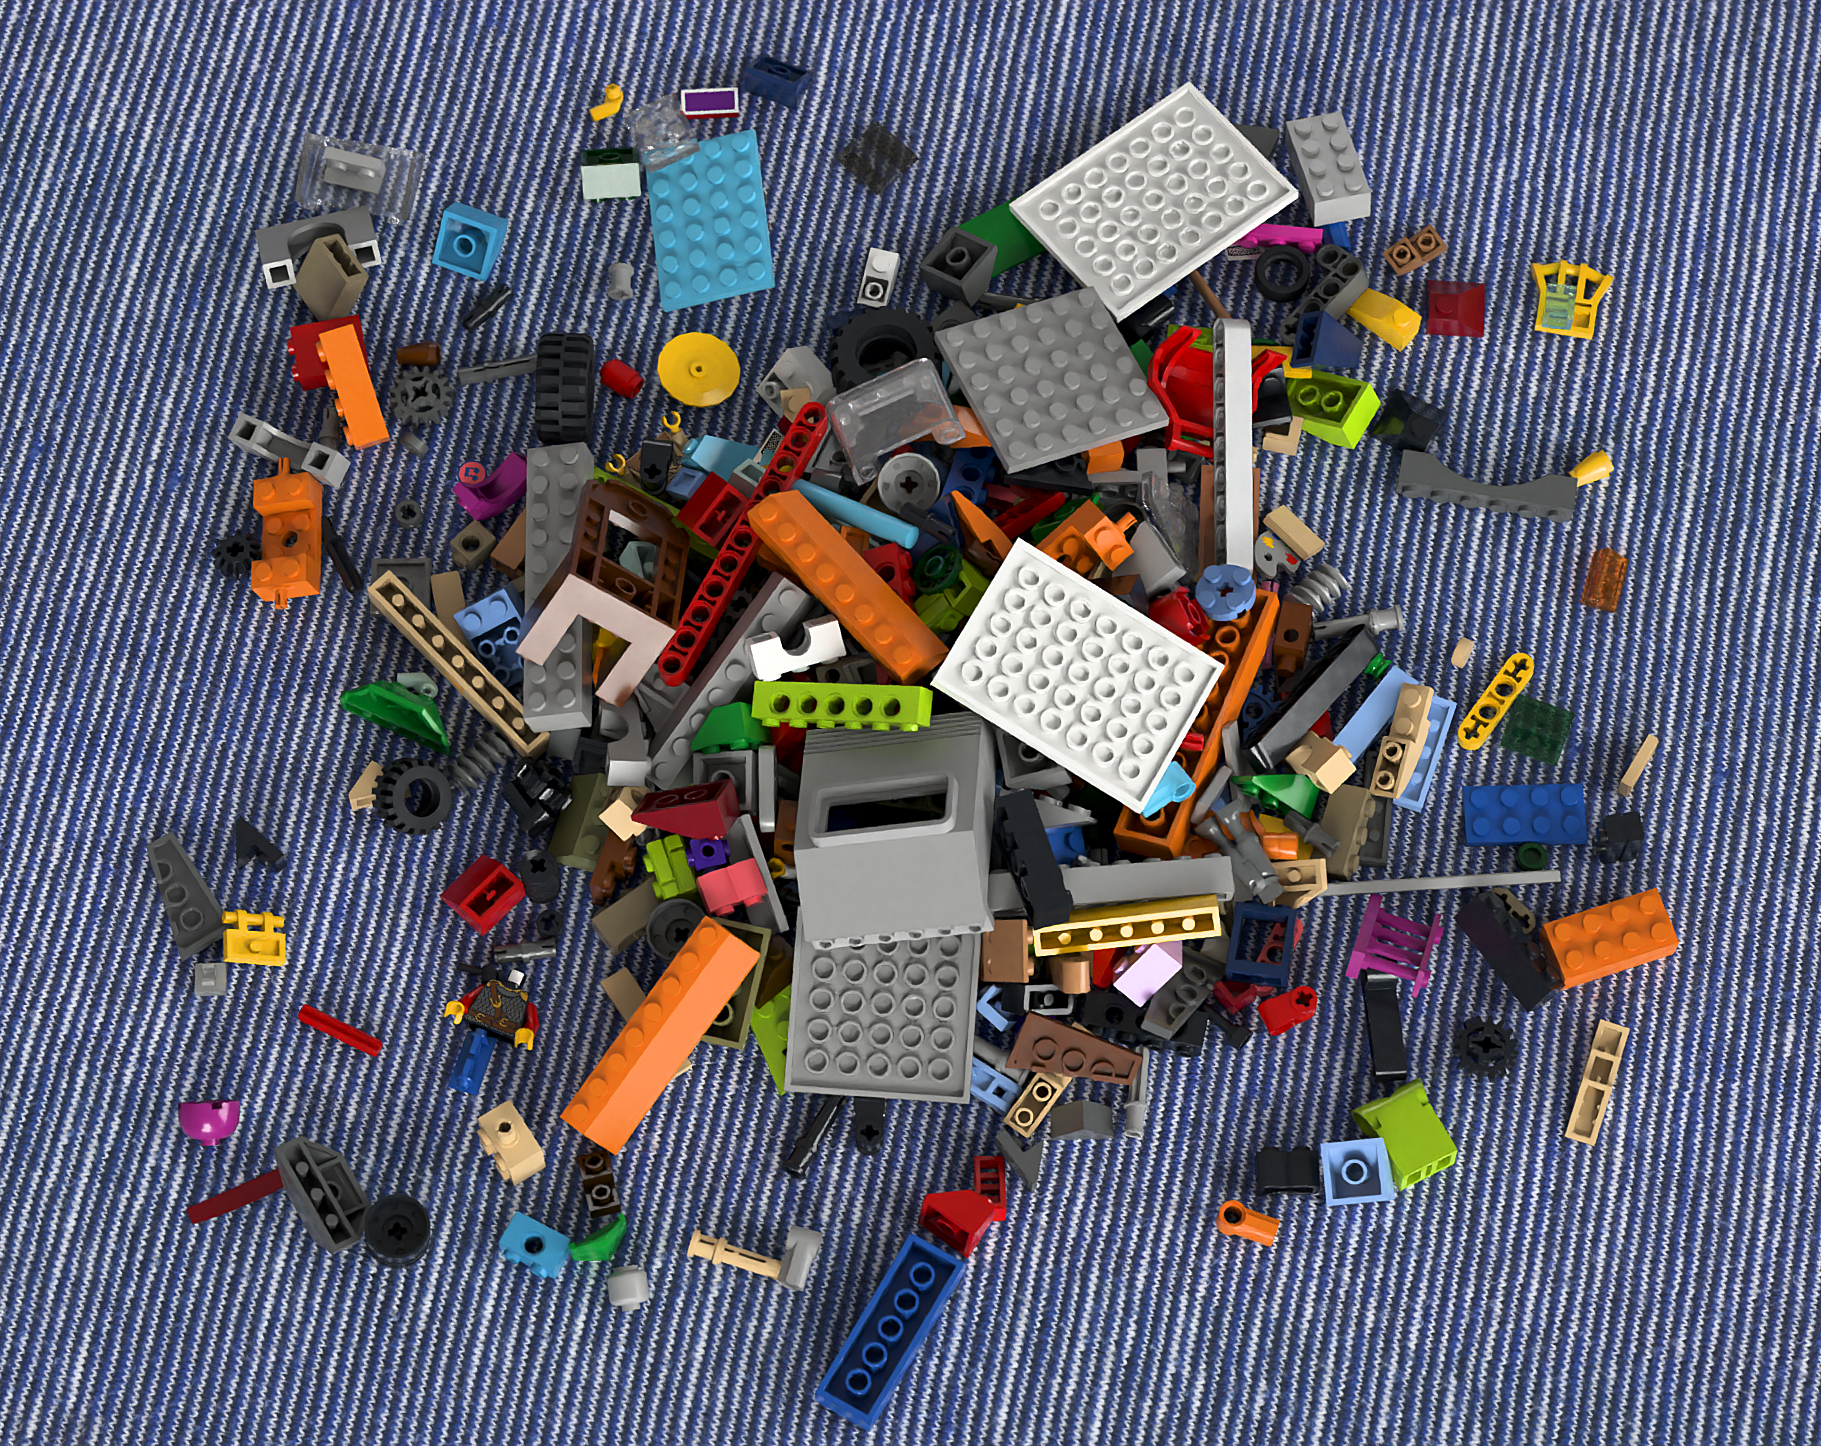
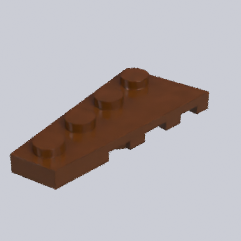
M1028 1009L1006 1060L1005 1068L1030 1069L1032 1072H1051L1075 1078V1076L1096 1081L1132 1085L1143 1060V1054Z

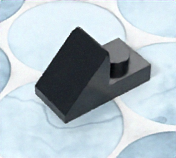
M240 816L236 822V861L239 869H243L256 856L257 860L264 867L269 869L272 866L279 873L287 865L284 854Z

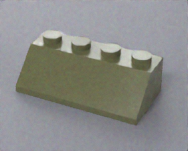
M712 916V919L759 952L761 957L700 1041L744 1050L772 930Z

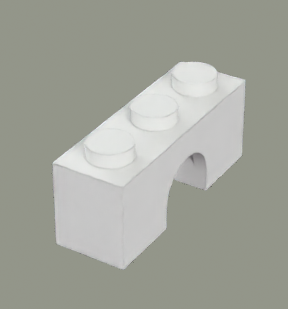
M832 614L803 622L805 639L798 648L793 650L783 649L780 637L774 631L745 639L753 674L759 680L773 681L780 678L781 673L788 671L799 673L810 669V665L815 663L831 664L838 661L839 656L846 655L838 620Z

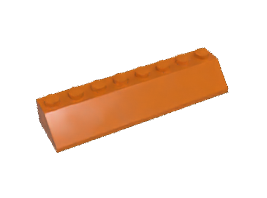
M798 490L770 494L747 512L751 529L899 686H912L947 657L950 650Z
M705 915L560 1117L584 1136L617 1155L761 957V954L717 921Z

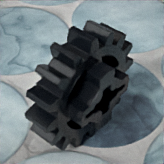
M524 756L514 768L517 771L516 775L523 779L521 784L525 786L526 793L533 799L542 802L545 806L553 805L557 810H564L573 800L572 790L566 787L567 782L563 779L562 773L544 760L535 761L531 756L529 758Z
M1476 1016L1474 1024L1466 1020L1463 1025L1464 1030L1460 1028L1456 1030L1455 1036L1458 1039H1453L1451 1047L1457 1050L1453 1051L1451 1057L1452 1059H1460L1456 1068L1458 1070L1466 1068V1078L1475 1074L1477 1075V1082L1481 1083L1483 1076H1487L1489 1082L1492 1083L1494 1082L1495 1074L1503 1079L1507 1073L1506 1069H1513L1515 1063L1512 1060L1517 1059L1519 1054L1518 1051L1513 1049L1517 1047L1518 1039H1510L1513 1033L1512 1028L1502 1029L1504 1025L1503 1020L1499 1021L1496 1025L1493 1023L1492 1016H1489L1486 1022H1482L1481 1017ZM1481 1031H1482V1033H1481L1480 1035H1478L1477 1037H1472V1036H1471L1472 1034H1474V1033H1476V1032H1481ZM1482 1045L1487 1046L1488 1053L1482 1052ZM1468 1056H1470L1475 1063H1473V1062L1468 1058ZM1493 1061L1500 1062L1497 1065L1488 1067Z

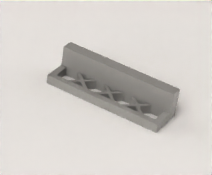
M749 813L737 818L734 825H732L726 836L721 840L727 839L731 855V857L726 858L728 866L755 857L768 891L766 896L762 897V903L749 908L742 904L749 925L771 929V935L789 930Z

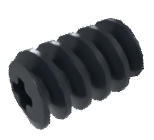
M541 849L531 850L524 854L519 863V871L529 900L536 904L552 902L557 898L561 890L560 874L556 859L551 853Z

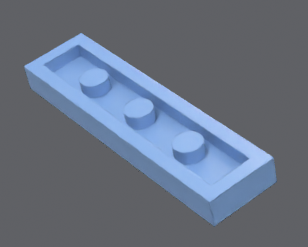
M1433 695L1427 716L1431 724L1422 753L1405 790L1399 799H1393L1392 804L1421 813L1456 709V702Z

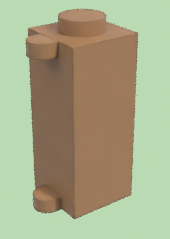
M526 507L490 554L492 567L513 580L525 575Z

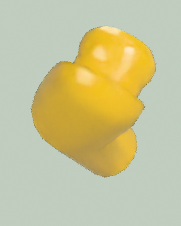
M610 84L606 87L605 93L607 95L603 104L589 109L594 122L612 116L619 111L623 101V92L620 91V87L617 84Z

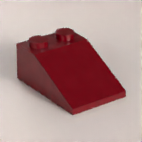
M731 778L646 793L630 816L633 822L694 839L708 838L710 841H714L726 836L741 814V809Z

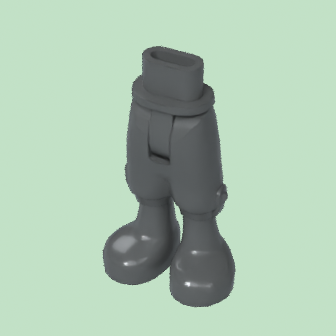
M1238 798L1215 813L1235 838L1236 845L1226 837L1215 815L1196 827L1194 832L1201 839L1207 838L1220 849L1219 854L1222 857H1231L1232 872L1252 892L1253 896L1258 894L1266 905L1282 894L1284 889L1277 881L1280 877L1260 845L1259 837L1253 832L1244 829L1239 817L1244 809V803Z

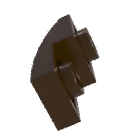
M607 1150L577 1156L591 1219L621 1212Z

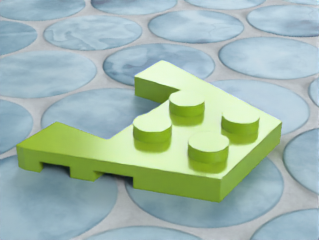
M792 983L759 1010L754 1006L750 1022L754 1036L776 1084L777 1091L781 1096L787 1092L784 1091L786 1056L784 1053L787 1051Z

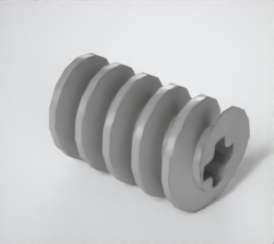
M1322 563L1318 566L1317 571H1312L1308 578L1301 580L1300 586H1294L1291 593H1286L1283 600L1313 605V609L1322 613L1324 607L1321 602L1331 605L1332 599L1330 594L1335 598H1339L1341 593L1338 587L1347 591L1350 586L1337 569ZM1312 611V620H1314L1315 614Z

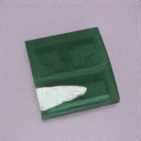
M1518 694L1499 747L1556 767L1575 713Z

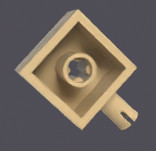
M510 1099L478 1118L480 1129L477 1130V1134L480 1137L479 1142L488 1156L492 1153L494 1154L495 1167L504 1181L510 1179L512 1184L516 1186L546 1167L541 1147Z

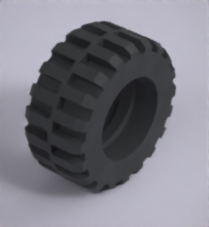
M880 306L879 310L873 311L872 308L863 310V315L858 316V314L853 315L848 319L849 325L842 324L838 329V336L834 337L831 345V376L833 387L836 388V394L841 401H846L847 408L852 412L859 410L860 416L869 419L870 416H874L876 421L885 422V418H893V421L902 420V416L906 414L911 417L918 413L919 407L924 409L927 404L931 403V397L936 396L939 391V383L942 382V354L934 341L935 332H933V326L928 321L924 320L921 322L919 314L913 311L908 314L905 312V308L896 307V310L888 309V306ZM879 350L899 351L913 361V365L906 372L890 378L871 375L860 366V363L869 354Z
M547 332L540 337L535 378V423L538 440L544 444L562 445L585 442L586 444L591 438L595 391V358L593 339L586 333Z

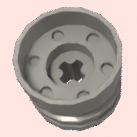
M907 452L896 455L885 463L879 473L877 489L880 500L885 507L900 516V510L906 502H911L924 511L932 506L938 498L941 482L938 470L930 460L920 454ZM905 478H911L912 483H917V488L912 489V494H906V490L900 488V484L905 483Z

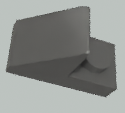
M1004 1129L995 1136L994 1145L1032 1193L1037 1189L1044 1140H1041L1023 1153L1024 1146L1015 1134L1010 1136Z

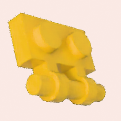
M235 909L234 912H223L222 923L233 924L235 929H226L223 932L224 962L283 966L286 963L285 934L274 933V928L283 927V916H274L272 912L263 911L260 914H251L241 909ZM247 925L259 926L261 932L248 931Z

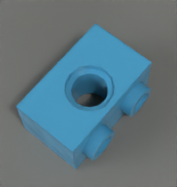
M516 1211L498 1244L500 1251L503 1252L502 1256L514 1264H518L521 1261L530 1266L529 1270L535 1275L544 1279L546 1276L555 1279L570 1254L568 1245L572 1243V1239ZM532 1242H539L543 1245L542 1249L534 1254L526 1251L527 1246Z

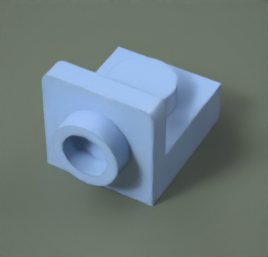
M681 467L665 490L672 497L689 501L707 476L703 472Z
M1001 983L993 984L992 986L988 984L977 996L979 1002L976 1005V1010L1000 1031H1009L1017 1021L1011 1016L1012 1013L1001 1010V1001L995 1002L1002 993L1003 985Z

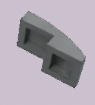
M1151 432L1143 447L1156 446L1158 448H1165V436ZM1166 449V459L1168 461L1185 460L1186 463L1185 473H1168L1167 475L1193 485L1201 472V466L1206 464L1205 457L1178 449L1176 451Z

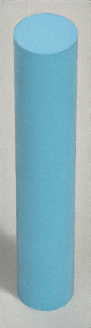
M803 479L796 480L792 485L791 490H798L820 513L890 542H897L900 546L907 549L912 548L918 539L919 528L915 525Z

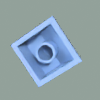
M1383 1138L1321 1144L1327 1206L1395 1200L1392 1168Z

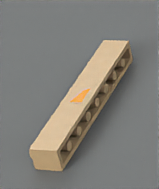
M390 570L367 588L370 601L522 757L527 756L529 758L531 756L536 760L548 749L550 733L548 731L533 733L523 719V706Z

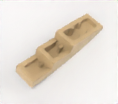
M1602 1019L1599 1020L1564 1137L1592 1146L1595 1145L1630 1028Z

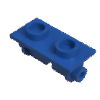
M476 1028L475 1032L467 1031L448 1084L449 1088L478 1095L497 1042L496 1038L486 1036L487 1031Z

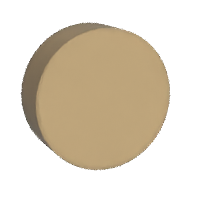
M1465 637L1458 641L1452 654V665L1463 668L1466 665L1472 652L1474 641Z

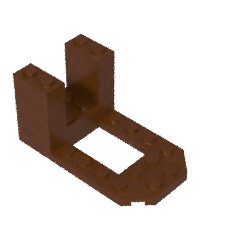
M596 479L587 480L581 488L570 551L522 618L515 652L520 654L525 660L542 666L578 614L583 616L589 623L597 624L609 630L612 635L617 637L600 661L595 695L600 697L605 703L622 708L677 630L690 535L684 528L678 529L672 522L674 515L668 507L617 479H607L605 483L600 484ZM608 521L616 527L624 528L635 534L641 541L650 542L656 546L651 582L602 556Z

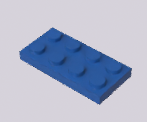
M1583 783L1462 787L1465 847L1522 846L1528 842H1535L1540 845L1586 844L1587 842Z

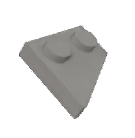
M653 663L634 689L633 693L652 723L656 734L690 689V686L686 683L678 687L667 686L661 679L658 665Z

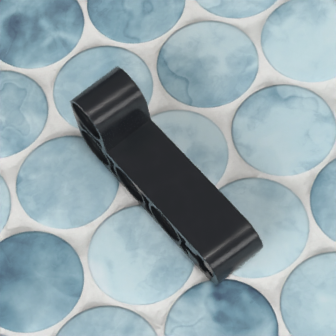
M1385 956L1378 957V958H1382V959H1385V960H1388V961L1397 963V960H1394V959H1391V958H1388V957H1385ZM1367 967V970L1361 968V987L1374 1081L1377 1083L1406 1080L1407 1066L1396 990L1398 976Z

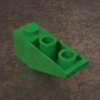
M1302 774L1232 776L1230 781L1240 787V791L1243 794L1260 800L1261 806L1278 812L1280 814L1279 817L1283 820L1291 810L1310 820L1320 790L1310 779Z

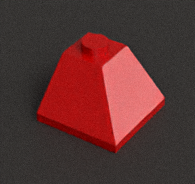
M971 1189L927 1194L923 1199L918 1224L968 1259L993 1220L996 1207L986 1195L977 1194Z

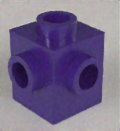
M708 838L689 840L690 848L685 849L688 866H694L695 872H703V875L726 866V858L731 857L727 839L710 841ZM705 846L713 848L714 854L711 857L703 855L702 849Z

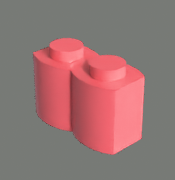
M755 857L709 872L696 879V885L708 916L716 914L718 918L733 913V907L745 904V907L749 908L762 903V897L766 896L768 892Z

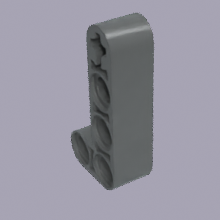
M1328 244L1319 249L1316 258L1325 278L1281 324L1279 333L1286 347H1294L1300 314L1325 310L1334 319L1338 320L1367 289L1369 278L1362 262L1357 257L1334 244Z

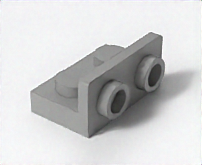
M326 146L323 155L327 163L323 177L325 183L375 195L379 194L386 170L382 159Z

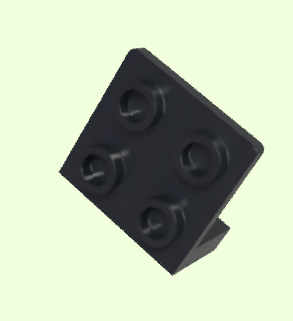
M1282 363L1262 378L1258 388L1257 410L1252 414V430L1269 425L1279 426L1293 420Z

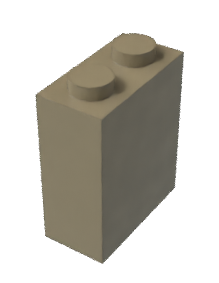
M337 233L315 239L295 277L297 283L292 284V286L318 322L347 317L366 284L369 275Z

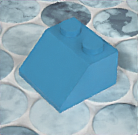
M457 201L444 210L432 263L485 282L503 246L509 220Z

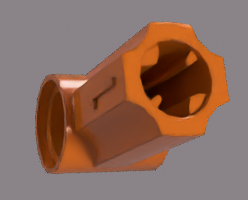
M1230 1200L1221 1206L1215 1223L1218 1230L1225 1235L1236 1234L1271 1247L1280 1220L1245 1208L1238 1201ZM1227 1212L1236 1214L1239 1222L1234 1224L1227 1222L1224 1214Z

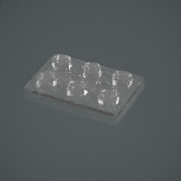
M675 92L623 115L649 174L701 150Z

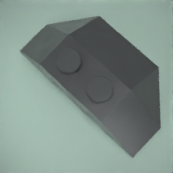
M303 1136L275 1147L273 1153L284 1190L313 1241L332 1255L359 1243L365 1227V1217L372 1205L343 1155L326 1146L311 1142Z

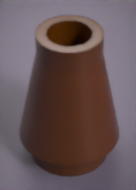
M427 340L405 347H398L397 362L398 364L419 367L428 366L430 369H433L434 366L441 364L440 344Z

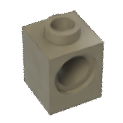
M473 520L450 541L451 558L459 567L463 568L466 566L473 573L490 557V554L496 548V537L478 521ZM472 544L479 546L474 551L465 550L467 546Z

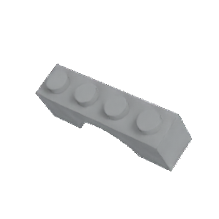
M240 412L228 436V439L241 450L278 464L279 458H290V470L298 473L309 472L317 481L337 489L351 464L338 451L316 442L307 443L277 430L266 422Z
M634 693L629 696L622 708L605 703L599 697L597 715L599 732L602 735L617 740L607 744L605 762L607 786L644 787L645 775H650L651 757L648 756V739H645L646 725L645 722H642L643 709L638 705L637 697Z

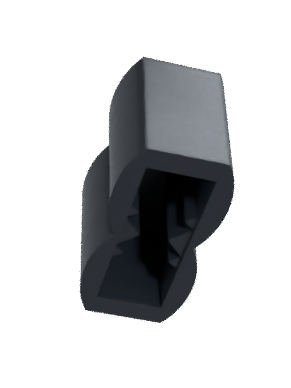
M1271 1146L1264 1147L1260 1152H1256L1254 1158L1256 1195L1318 1194L1320 1190L1318 1151L1311 1150L1308 1146H1297L1292 1148V1151L1286 1152L1280 1151L1278 1147Z

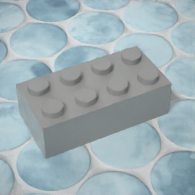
M1341 111L1286 122L1285 147L1314 227L1370 216L1371 191Z

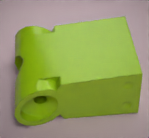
M1420 1077L1398 1087L1390 1097L1374 1099L1351 1111L1355 1123L1371 1139L1383 1138L1392 1168V1176L1400 1191L1454 1164L1458 1149L1432 1106L1428 1103Z

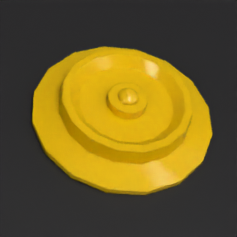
M692 332L678 335L666 343L659 354L657 373L661 385L672 398L685 405L700 408L719 405L731 397L739 384L741 368L736 354L726 342L711 334Z

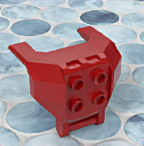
M1182 325L1157 346L1148 363L1147 386L1157 396L1170 418L1168 426L1164 427L1165 449L1171 451L1178 449L1207 457L1210 462L1214 463L1213 353L1191 347L1190 345L1202 334V331L1194 327ZM1265 349L1251 360L1252 414L1257 410L1258 388L1262 378L1286 360V355ZM1181 435L1200 441H1209L1210 446L1183 439Z

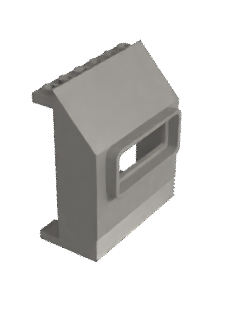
M972 710L931 715L930 728L918 727V732L900 731V727L890 726V731L872 730L870 725H863L862 730L845 729L844 726L835 727V729L807 730L793 849L805 942H812L815 950H829L837 947H858L865 944L891 943L893 941L920 940L930 937H949L958 934H978L994 931L995 919L987 904L996 772L997 769L1003 770L998 742L989 721ZM946 793L945 816L939 820L827 832L829 808L831 806Z

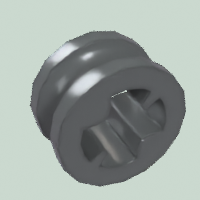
M404 500L396 506L395 516L400 527L410 530L421 524L423 517L421 507L417 502ZM408 510H413L415 517L411 518L409 516V520L404 519L403 512L409 513Z

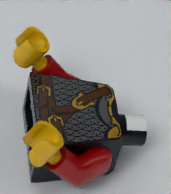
M510 970L505 983L490 979L487 984L479 985L458 1001L448 1002L443 1015L444 1017L450 1014L455 1015V1024H460L462 1016L465 1015L464 1022L466 1028L474 1031L476 1028L487 1031L486 1036L496 1038L516 1048H520L522 1043H527V1050H532L533 1039L540 1026L537 1006L532 1003L530 993L522 990L527 976L517 970Z

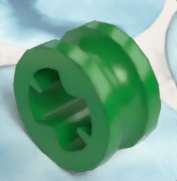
M1380 652L1367 666L1364 673L1366 675L1371 674L1373 676L1372 680L1377 682L1389 668L1392 661L1390 659L1384 660L1383 654Z

